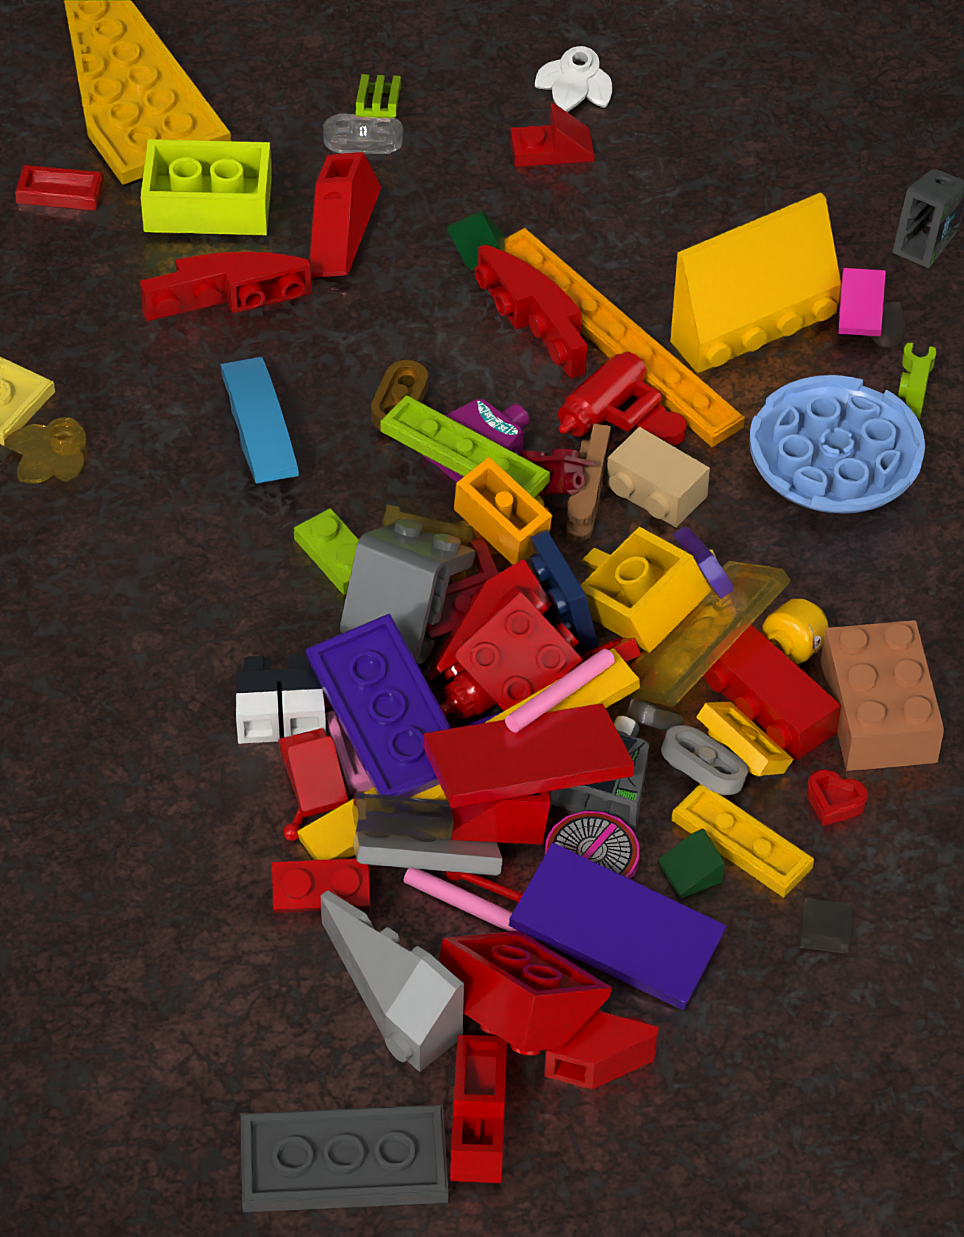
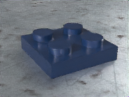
M548 530L532 536L531 540L535 556L529 558L530 563L540 581L539 584L551 601L552 606L554 605L558 612V615L555 616L557 624L562 623L580 642L577 645L582 653L598 646L586 594Z

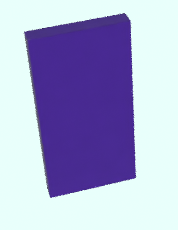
M390 613L305 649L306 657L384 809L439 785L440 783L423 748V733L451 729Z
M553 842L513 911L508 925L683 1011L726 930V925Z

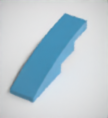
M263 357L221 364L222 379L230 397L233 417L239 429L241 447L255 483L299 476L285 420Z

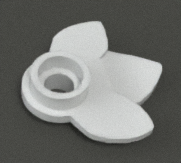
M584 46L570 48L563 54L561 59L543 65L535 79L536 88L552 89L555 104L566 112L576 107L585 98L595 105L605 108L612 96L611 78L600 69L598 55L592 49ZM579 61L585 62L584 65H576L574 63Z

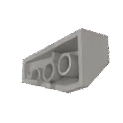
M328 890L322 894V924L383 1035L387 1048L396 1059L401 1062L407 1060L414 1068L421 1072L457 1042L458 1035H463L464 983L424 949L416 946L412 951H408L398 943L400 942L398 933L388 927L381 932L376 931L364 912Z

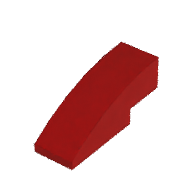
M457 1036L450 1181L501 1183L507 1041L499 1036Z

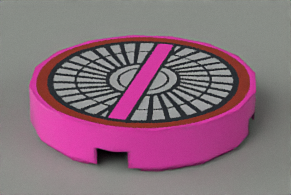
M582 811L566 816L553 826L546 839L545 855L553 842L628 879H631L632 876L634 878L638 870L639 842L633 830L620 818L597 811Z

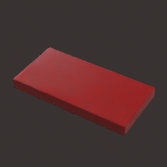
M603 703L544 713L517 733L512 732L507 727L505 720L423 733V748L450 808L633 777L634 762Z

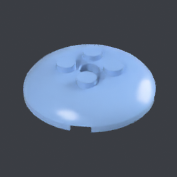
M838 375L814 376L791 382L766 398V404L757 416L754 415L752 420L749 445L754 464L760 475L771 488L786 499L800 506L820 512L838 514L858 513L881 507L893 501L906 491L916 479L923 463L925 439L921 425L912 410L900 398L888 390L882 394L874 389L862 386L863 380L854 377Z

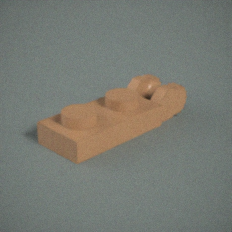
M593 424L590 441L582 440L579 458L596 462V467H584V487L569 497L566 536L572 542H587V539H590V535H592L609 455L611 426Z

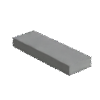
M355 830L353 846L359 864L498 875L501 873L503 858L497 842L448 840L445 837Z

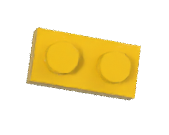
M732 702L705 703L696 717L709 729L708 735L722 746L729 747L746 763L748 772L756 776L784 774L793 761L789 754Z

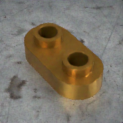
M401 360L388 367L371 403V419L377 429L381 430V420L406 395L421 403L423 402L428 390V372L422 364L412 360Z

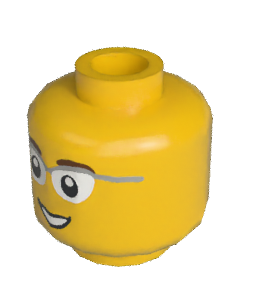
M794 598L785 602L768 615L762 625V635L791 661L799 665L823 648L825 629L829 628L826 615L821 608L808 600Z

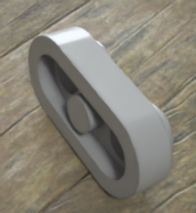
M677 725L668 729L661 752L674 768L683 771L709 790L722 796L736 794L741 791L748 774V767L739 756L694 727Z

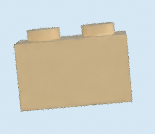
M639 427L608 456L606 486L612 489L618 496L627 498L647 510L653 517L662 519L677 527L707 498L710 468Z

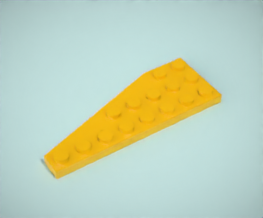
M64 0L87 134L122 185L143 178L148 139L231 141L230 131L131 0Z

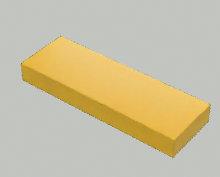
M699 784L672 811L673 822L690 834L704 829L719 854L783 898L813 868V857L719 793L709 790L702 784Z

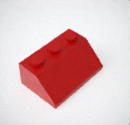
M520 931L443 938L439 962L464 983L463 1015H467L479 1023L483 1031L497 1035L511 1044L513 1051L523 1055L534 1056L540 1054L541 1050L562 1048L605 1003L611 994L612 987Z

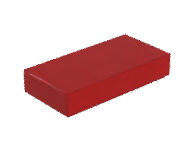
M23 165L15 192L16 203L96 211L104 185L103 172Z

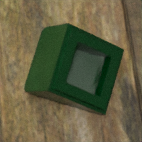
M483 210L448 225V232L470 271L474 270L475 266L478 265V247L486 244L502 251L505 250V235Z
M704 829L694 832L658 859L659 866L680 899L723 881L724 861Z

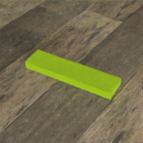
M408 395L381 420V432L462 476H466L486 458L490 457L533 498L550 481L549 471Z

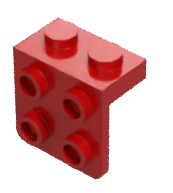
M516 586L502 597L506 604L455 651V657L458 662L504 711L561 679L583 660L573 649L580 642L562 623H559L554 628L543 616L549 608L531 589L523 594Z

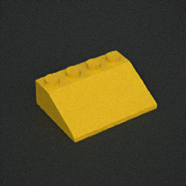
M820 192L677 253L670 342L697 374L712 367L721 366L728 360L749 351H755L763 345L783 336H790L797 330L813 323L827 320L837 313L841 279L826 197Z

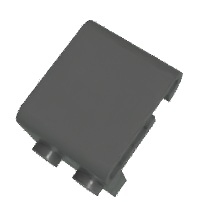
M397 519L395 523L364 533L358 541L340 623L341 633H345L390 613L417 664L424 663L430 656L435 644L434 640L424 637L427 623L434 625L440 622L450 575L472 568L476 550L460 545V539L452 535H434L422 530L420 523L408 519Z

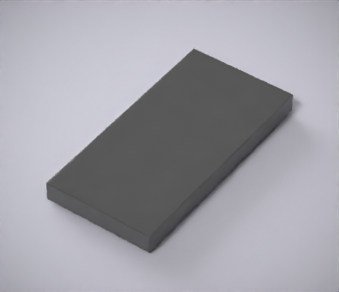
M443 1104L241 1114L243 1213L448 1203Z

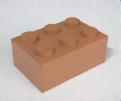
M916 620L826 628L821 666L828 694L841 704L837 734L846 771L938 763L944 727Z

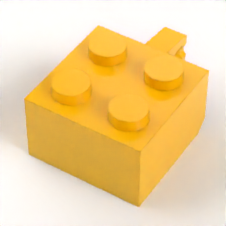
M638 527L611 555L593 548L582 559L584 565L588 566L590 576L580 586L586 594L592 620L623 638H635L638 647L648 653L711 592L693 555L641 527Z

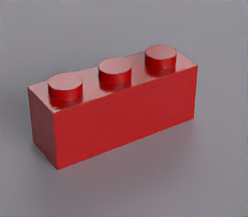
M745 621L706 647L703 676L708 685L714 691L725 695L794 760L798 761L837 733L841 704L748 621Z

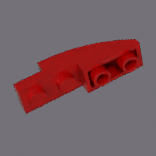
M486 244L478 247V265L474 269L475 277L479 286L483 290L487 289L494 298L499 314L503 317L507 316L516 330L529 325L533 335L536 338L541 337L548 347L550 357L555 365H561L570 379L586 374L587 343L581 337L582 311L555 282L523 260Z
M220 252L176 259V272L140 280L142 311L146 321L225 302L228 303L231 313H236L311 294V269L308 259L268 252Z

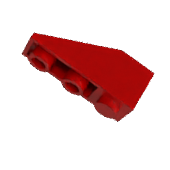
M364 152L327 155L315 187L310 252L311 278L349 274L381 190V185Z
M524 559L490 578L475 591L429 670L427 677L430 681L441 674L448 681L465 670L455 657L456 649L461 645V641L471 636L506 604L502 597L514 586L523 594L531 589L548 608L552 606L551 601Z

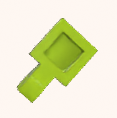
M908 342L904 347L902 364L910 373L902 372L898 397L906 399L905 404L912 410L917 419H920L928 376L935 363L936 349L930 346L928 355L918 357L912 353L913 343Z

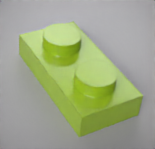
M330 508L294 527V539L340 592L345 595L347 594L359 540Z

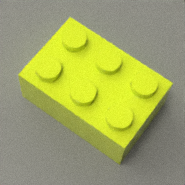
M148 139L141 189L144 232L267 235L272 183L270 142Z

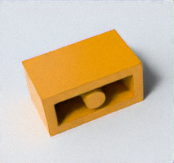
M490 457L486 458L456 483L454 510L512 565L522 559L526 560L535 553L531 540L532 536L548 530L550 533L552 515Z

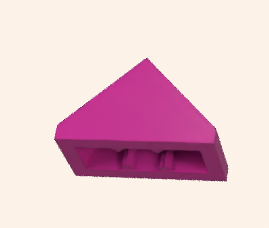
M841 269L838 334L881 336L886 270Z

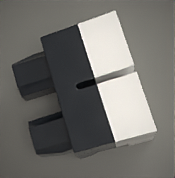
M306 653L292 654V656L288 657V669L270 670L269 659L264 656H247L245 658L242 671H237L236 722L238 744L278 742V739H280L278 703L281 702L283 705L284 737L323 728L326 735L323 688L306 657Z

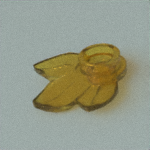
M57 418L51 421L48 426L30 424L13 432L4 440L5 446L23 455L17 470V478L21 482L40 483L48 480L52 475L67 482L77 476L84 466L85 461L81 451L86 446V433L79 423L72 418Z

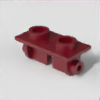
M553 449L552 456H547V453L538 451L521 452V457L550 472V481L538 494L540 496L546 494H576L585 484V477L582 474L583 468L596 467V462L578 458L579 452L576 450Z

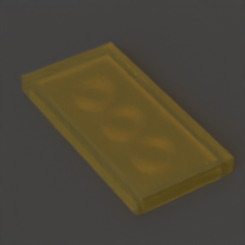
M728 561L722 569L734 585V590L720 599L710 587L711 592L650 653L644 650L629 665L639 678L640 688L626 697L675 706L789 584L791 580L782 568Z

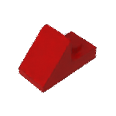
M551 103L550 125L510 128V142L515 167L594 162V150L589 128L555 103Z
M323 728L278 739L279 751L303 818L335 810L348 802L333 739L331 736L325 735Z

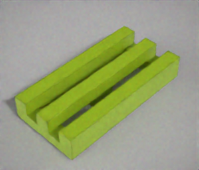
M362 74L356 100V116L371 118L396 117L401 90V76H393L392 83H385V75H377L376 82H369V74ZM369 92H374L372 108H366ZM383 93H390L388 108H381Z

